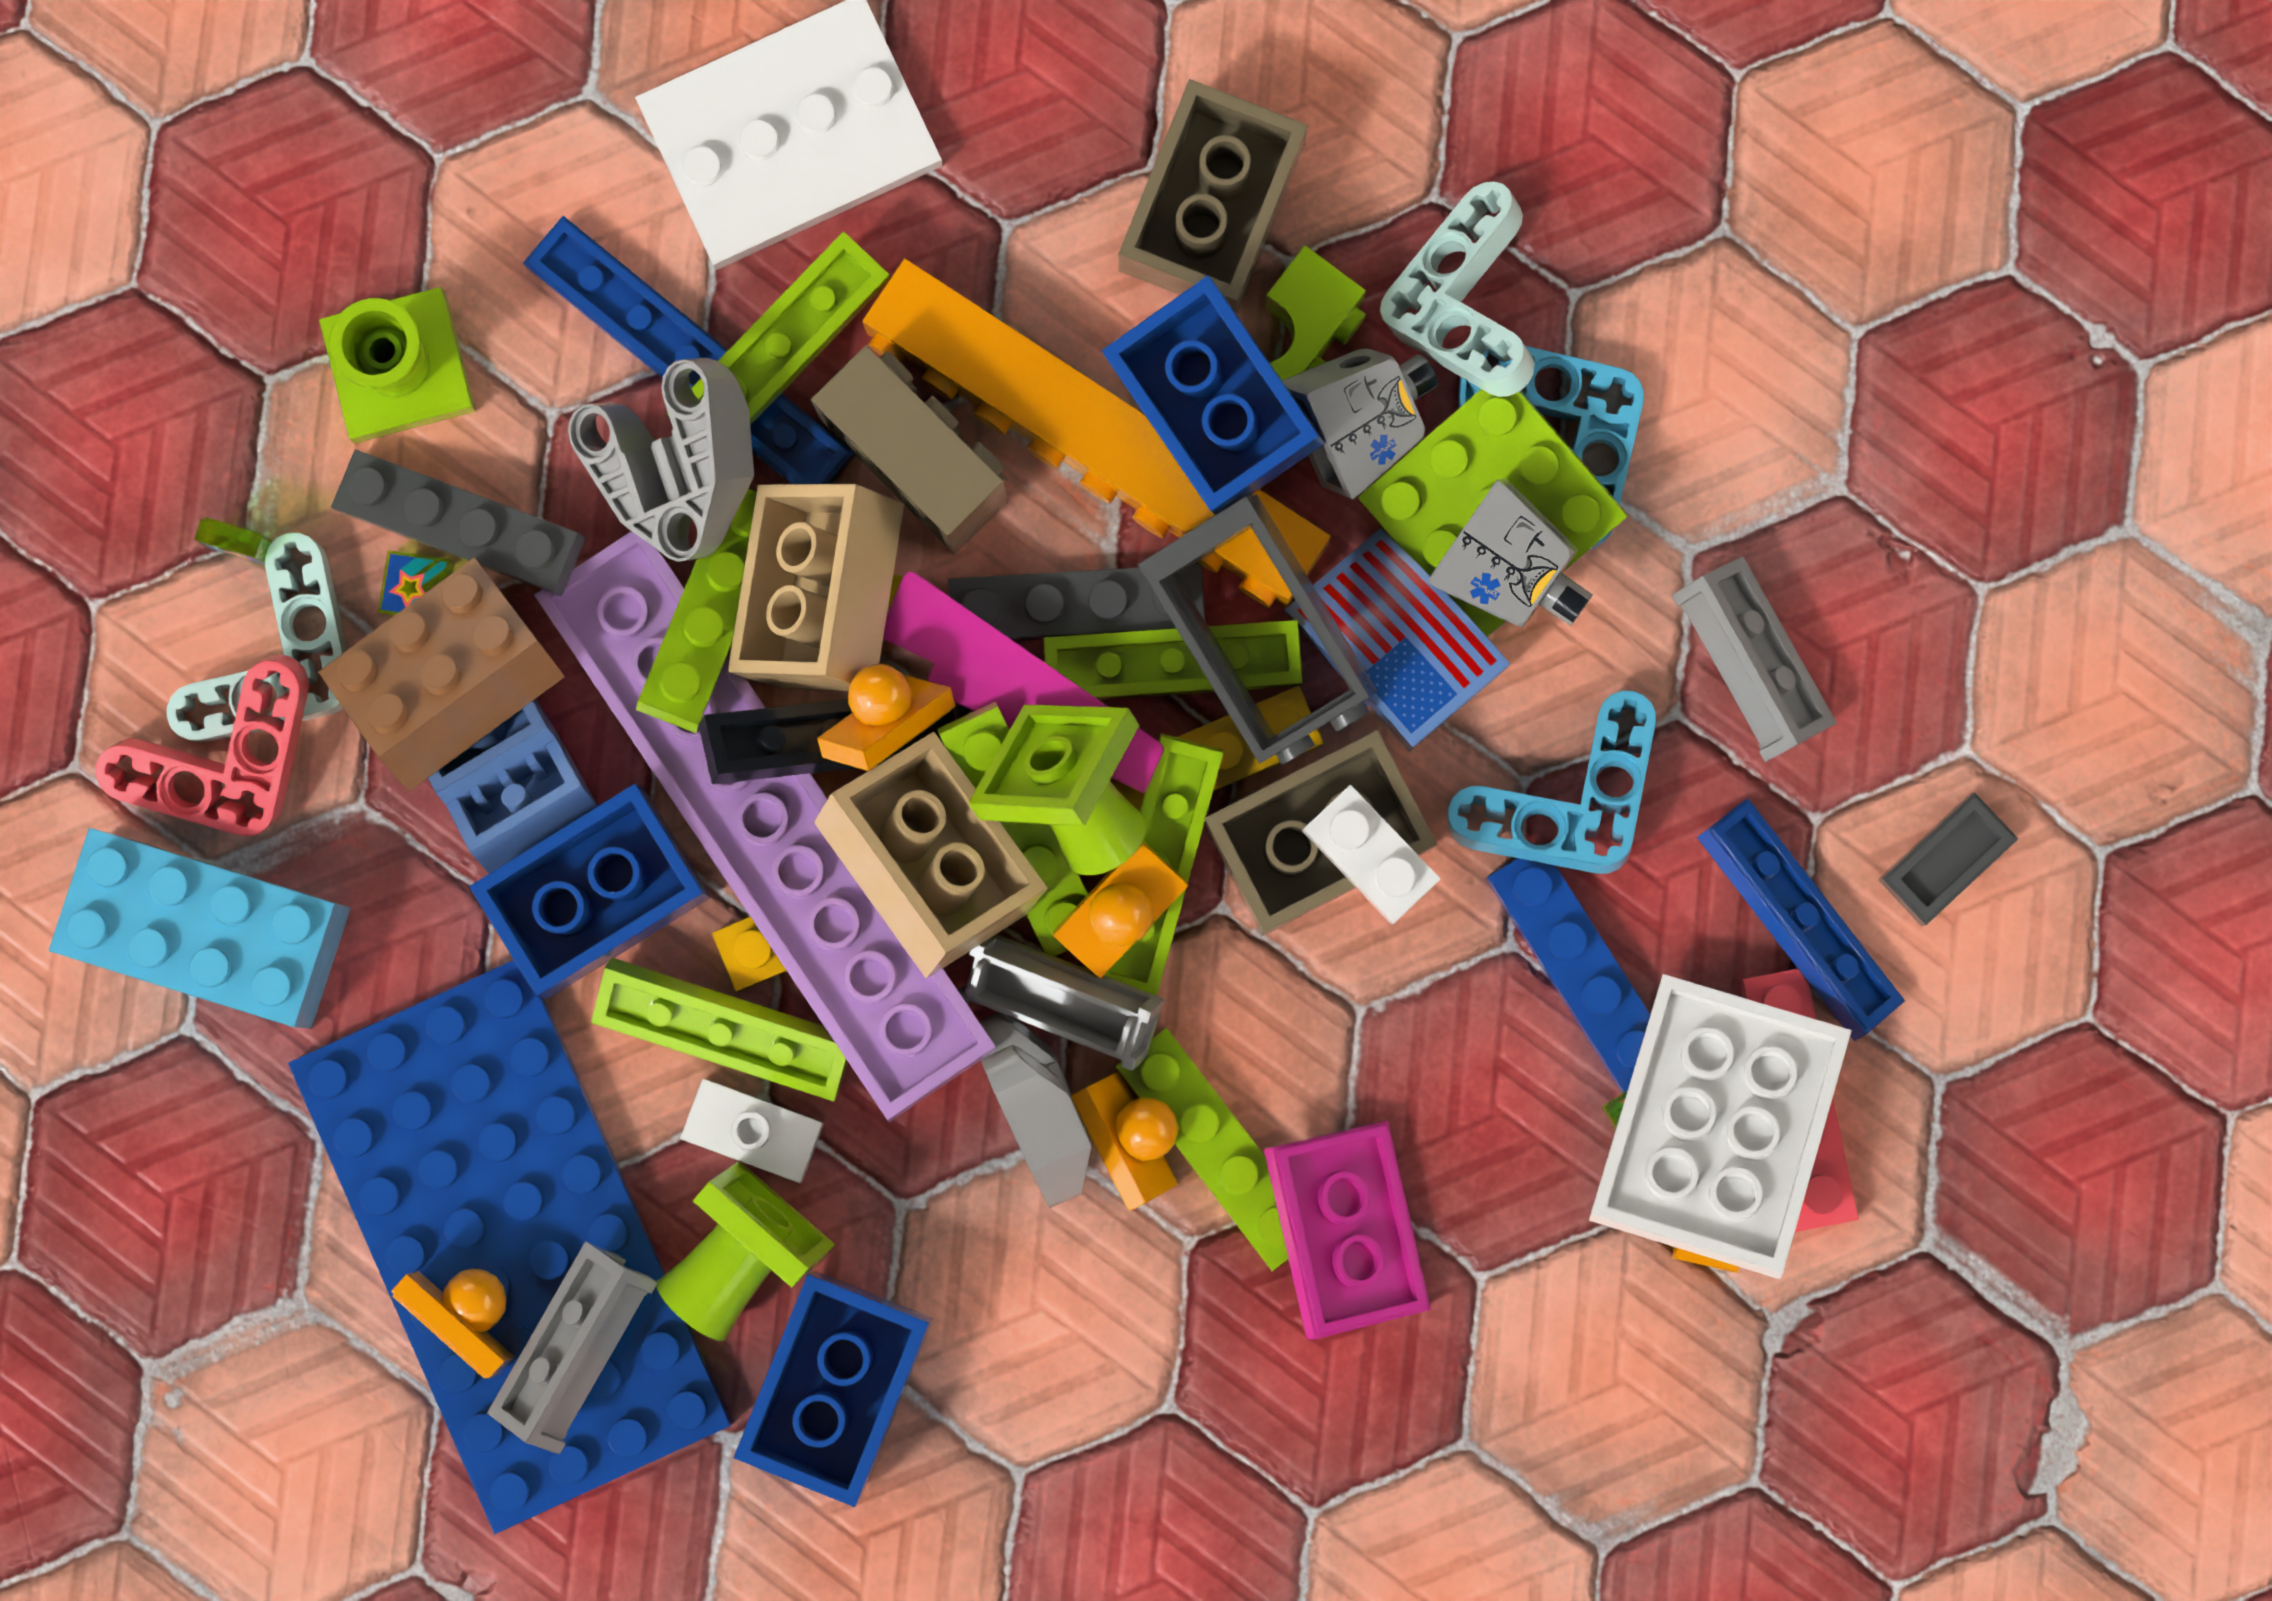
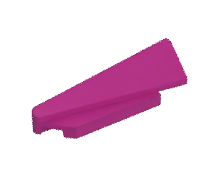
M907 572L904 575L886 617L883 639L933 662L934 665L927 681L951 687L955 702L976 711L996 701L1009 728L1012 727L1024 705L1108 707L915 572ZM1138 728L1111 778L1145 793L1164 753L1163 745Z

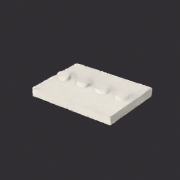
M845 0L635 97L715 270L721 269L943 166L942 159L867 0Z
M1663 974L1589 1221L1781 1279L1852 1030Z

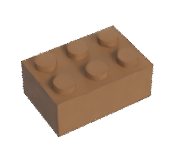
M475 557L318 671L377 757L409 792L565 677Z

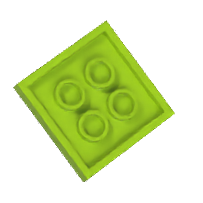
M1480 389L1358 497L1394 541L1429 576L1432 575L1494 483L1501 478L1512 483L1578 549L1565 570L1629 516L1522 391L1510 396L1498 397ZM1448 594L1486 637L1506 622L1504 619Z

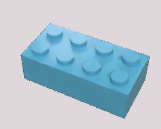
M89 828L48 951L291 1027L312 1029L351 907L116 834Z

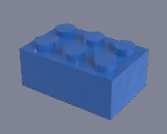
M1209 275L1101 350L1209 510L1216 515L1245 496L1252 495L1325 444Z
M633 784L469 886L536 997L548 999L609 962L611 957H617L711 898V895L645 789L637 784Z
M814 1270L808 1273L733 1458L856 1507L862 1498L933 1318Z

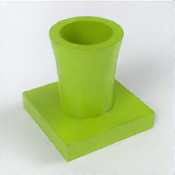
M442 287L392 300L382 298L363 299L351 304L340 314L319 319L349 440L354 444L476 412L448 299ZM395 350L393 358L386 363H382L386 355Z
M1024 705L968 804L979 820L1050 824L1067 865L1078 874L1098 875L1111 871L1126 862L1138 850L1146 834V820L1143 814L1110 781L1140 725L1129 708Z
M738 1161L710 1180L693 1200L696 1205L718 1223L717 1226L681 1262L657 1280L656 1287L665 1303L685 1323L711 1339L724 1341L729 1336L747 1303L771 1271L792 1288L820 1264L835 1244L743 1163Z

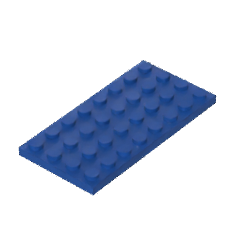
M514 960L288 1063L494 1535L733 1424L691 1327L670 1309L660 1296L657 1287H655L652 1294L647 1293L644 1296L569 1427L567 1435L563 1439L566 1444L560 1455L525 1443L487 1414L585 1241L618 1254L626 1260L624 1263L625 1267L647 1275L655 1281L666 1274L544 998L536 997ZM472 1268L482 1269L498 1278L504 1286L507 1298L505 1312L499 1323L487 1332L515 1356L501 1374L490 1379H484L392 1297L393 1293L391 1291L406 1274L420 1271L442 1292L449 1280L464 1270Z

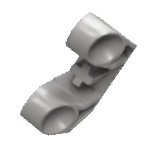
M695 358L675 361L667 368L663 375L661 388L673 426V430H671L672 436L655 440L632 410L614 402L580 406L574 411L568 428L570 443L620 523L666 557L678 562L705 558L716 551L722 543L754 478L749 407L735 375L725 365L713 359ZM693 370L700 375L704 384V395L701 401L694 395L690 387L689 373ZM601 415L609 426L610 436L608 443L601 438L597 430L596 416ZM693 519L697 528V540L694 546L690 548L688 534Z
M998 1012L980 1020L979 1023L997 1048L990 1055L981 1058L982 1065L1049 1208H1052L1081 1195L1092 1145L1072 1101L1071 1090L1052 1047L1020 1021Z

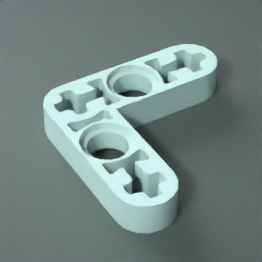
M1493 181L1484 182L1473 187L1461 199L1388 289L1381 301L1380 312L1384 322L1401 342L1485 392L1503 397L1521 391L1529 383L1534 374L1535 363L1533 357L1515 333L1461 303L1517 234L1522 225L1523 213L1511 191L1504 184ZM1487 211H1489V212H1491V213H1497L1498 211H1500L1499 214H1497L1495 217H1492V216H1490V215H1485V216L1482 218V216H1483ZM1466 234H1470L1474 240H1476L1477 238H1479V240L1476 243H1473ZM1458 251L1466 253L1463 264L1457 270L1448 274L1437 273L1441 260L1448 254ZM1427 282H1431L1437 291L1434 292L1429 285L1426 288L1424 286ZM1409 307L1415 310L1421 308L1416 315L1408 312L1404 314ZM1464 325L1471 327L1468 339L1461 346L1452 349L1442 347L1446 334L1453 328ZM1488 349L1491 355L1503 362H1508L1510 359L1512 361L1506 368L1499 365L1492 368L1483 355Z
M286 533L277 537L269 545L265 554V569L283 654L297 660L304 667L309 684H313L317 681L315 662L308 658L300 662L299 654L321 653L332 647L333 656H320L322 668H324L346 652L347 646L329 561L324 549L309 536L301 533ZM297 547L301 553L306 556H312V563L302 566V574L305 586L312 590L319 586V595L300 594L287 600V592L300 593L295 575L288 570L282 569V563L291 559L292 548ZM306 607H318L324 612L326 617L324 633L313 641L300 640L293 630L295 616ZM248 671L191 683L179 688L170 697L167 705V720L171 729L180 737L196 743H209L231 738L234 724H230L231 715L224 712L208 715L204 718L205 728L199 730L197 724L184 720V713L194 709L193 699L197 697L201 703L209 706L228 703L222 692L225 689H229V705L236 717L243 681ZM275 672L268 678L263 679V682H269L275 688L278 699L289 692V688L280 684L281 674ZM330 689L328 690L329 700L324 702L320 696L308 693L302 721L332 715L344 708ZM256 729V730H252L250 733L257 732V731H262V730Z

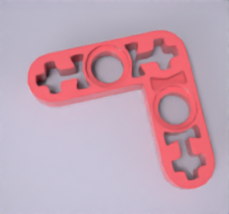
M276 654L264 658L248 670L241 689L226 764L141 739L128 738L117 742L99 756L96 763V778L99 786L107 795L119 801L239 836L251 837L260 834L279 818L283 809L309 691V679L304 667L297 660L287 655ZM275 672L280 673V684L289 688V692L275 701L272 715H256L254 711L260 713L270 706L272 687L263 684V679L268 678ZM252 730H265L276 739L278 755L274 761L264 762L252 755L248 747V737ZM129 756L133 758L132 768L136 771L151 775L162 768V765L165 768L161 772L159 779L140 775L129 783L125 781V770L116 767V764ZM178 772H191L202 780L204 797L201 802L188 803L177 794L174 782ZM222 782L225 783V785H226L223 790H222ZM156 785H157V792L154 791V787H155ZM248 792L255 794L254 804L263 808V811L249 818L246 816V806L242 803L227 800L218 806L217 810L214 806L220 795L231 799H240Z

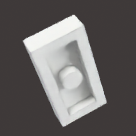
M1351 785L1302 830L1391 925L1440 880L1439 876Z

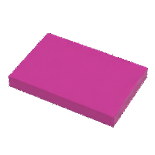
M1388 1121L1264 1149L1307 1340L1318 1339L1431 1310Z

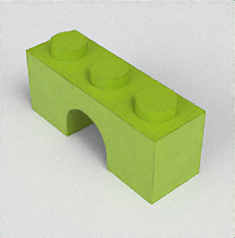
M1305 245L1266 295L1265 309L1286 325L1292 339V345L1289 350L1279 359L1270 362L1282 381L1326 363L1321 357L1336 339L1345 345L1367 315L1359 309L1363 303L1366 290Z

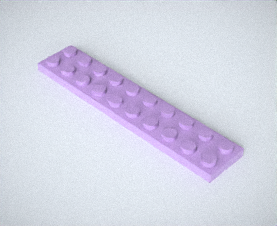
M631 531L574 568L562 597L543 589L534 596L888 1122H891L981 1061V1058L990 1055L997 1048L943 969L927 979L814 824L816 817L828 799L810 773L712 784L699 728L694 733L636 710L637 701L684 588L660 552ZM729 654L704 715L765 708L744 677L728 672Z

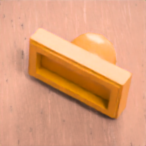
M873 664L863 668L856 674L849 685L848 704L853 713L817 738L822 757L870 771L955 707L951 687L906 676L891 665Z
M1143 841L1138 850L1126 862L1111 870L1053 931V937L1101 979L1133 944L1147 934L1151 925L1189 886L1188 882Z
M1119 1071L1071 1095L1076 1110L1129 1211L1179 1185L1164 1157L1176 1143L1179 1130L1176 1116L1166 1103L1153 1097L1134 1099Z
M474 1268L461 1271L449 1280L443 1292L420 1271L406 1274L391 1291L393 1298L484 1379H490L501 1374L515 1358L513 1354L487 1332L499 1323L505 1312L507 1300L504 1286L495 1275L488 1271Z

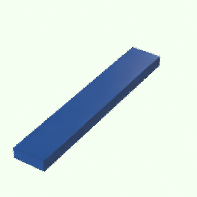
M565 216L559 219L523 262L530 272L661 379H663L667 368L675 361L695 358H708L718 361L728 351L722 344ZM694 370L689 373L691 388L701 379L700 375ZM782 393L750 425L752 453L790 484H832L855 456L852 450Z

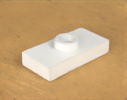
M702 1079L680 1139L797 1183H802L824 1122L716 1082Z

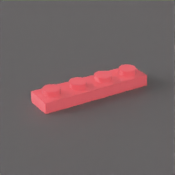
M1799 969L1739 980L1743 998L1816 1019L1809 982ZM1833 1098L1795 1232L1859 1220Z

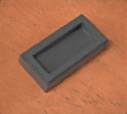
M1973 792L1899 859L1878 881L1921 926H1926L2012 846L2018 838L1981 798Z

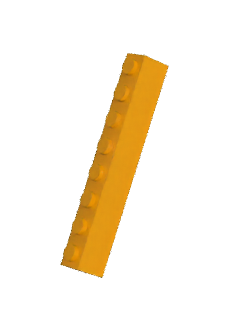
M904 258L862 321L866 333L872 337L868 346L880 356L888 351L900 363L906 359L925 372L921 381L936 393L951 401L957 393L978 406L973 414L984 424L1003 435L1006 434L1009 428H1012L1030 440L1026 449L1036 458L1054 469H1058L1062 462L1084 475L1079 482L1083 488L1106 503L1111 504L1116 496L1136 509L1132 518L1143 528L1160 538H1164L1168 531L1180 538L1216 515L1209 510L1145 414ZM1259 489L1252 495H1258L1308 576L1328 546L1331 536ZM1252 528L1197 562L1214 573H1217L1221 566L1225 567L1243 579L1238 586L1241 591L1268 608L1271 607L1274 601L1287 608L1294 597Z

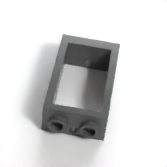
M1257 494L1245 496L1138 564L1259 764L1276 755L1280 763L1284 765L1315 746L1309 736L1314 730L1330 721L1336 732L1370 712L1363 701L1378 692ZM1250 528L1256 534L1350 688L1349 691L1277 735H1274L1177 577V574Z

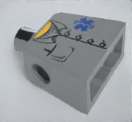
M1369 348L1358 349L1283 380L1325 442L1324 445L1308 455L1321 486L1351 499L1361 494L1423 438L1425 426L1414 401L1438 386L1437 376L1432 366L1423 356L1417 354L1401 365H1398L1392 356Z
M1504 478L1498 479L1427 580L1435 588L1520 627L1527 624L1539 605L1569 626H1572L1593 596L1592 593L1563 574V571L1578 549L1512 483Z

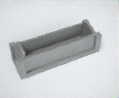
M1743 556L1701 576L1671 595L1676 605H1681L1682 611L1687 613L1759 742V753L1764 762L1771 760L1837 723Z
M998 934L970 951L969 955L975 957L968 982L958 990L967 1005L971 1002L977 1003L1122 1060L1121 1067L1132 1071L1147 1057L1165 999L1107 976L1099 979L1091 970Z
M586 1241L487 1414L525 1443L559 1455L566 1444L563 1439H565L569 1427L644 1296L647 1293L652 1294L658 1283L647 1275L625 1267L624 1263L626 1260L618 1254Z

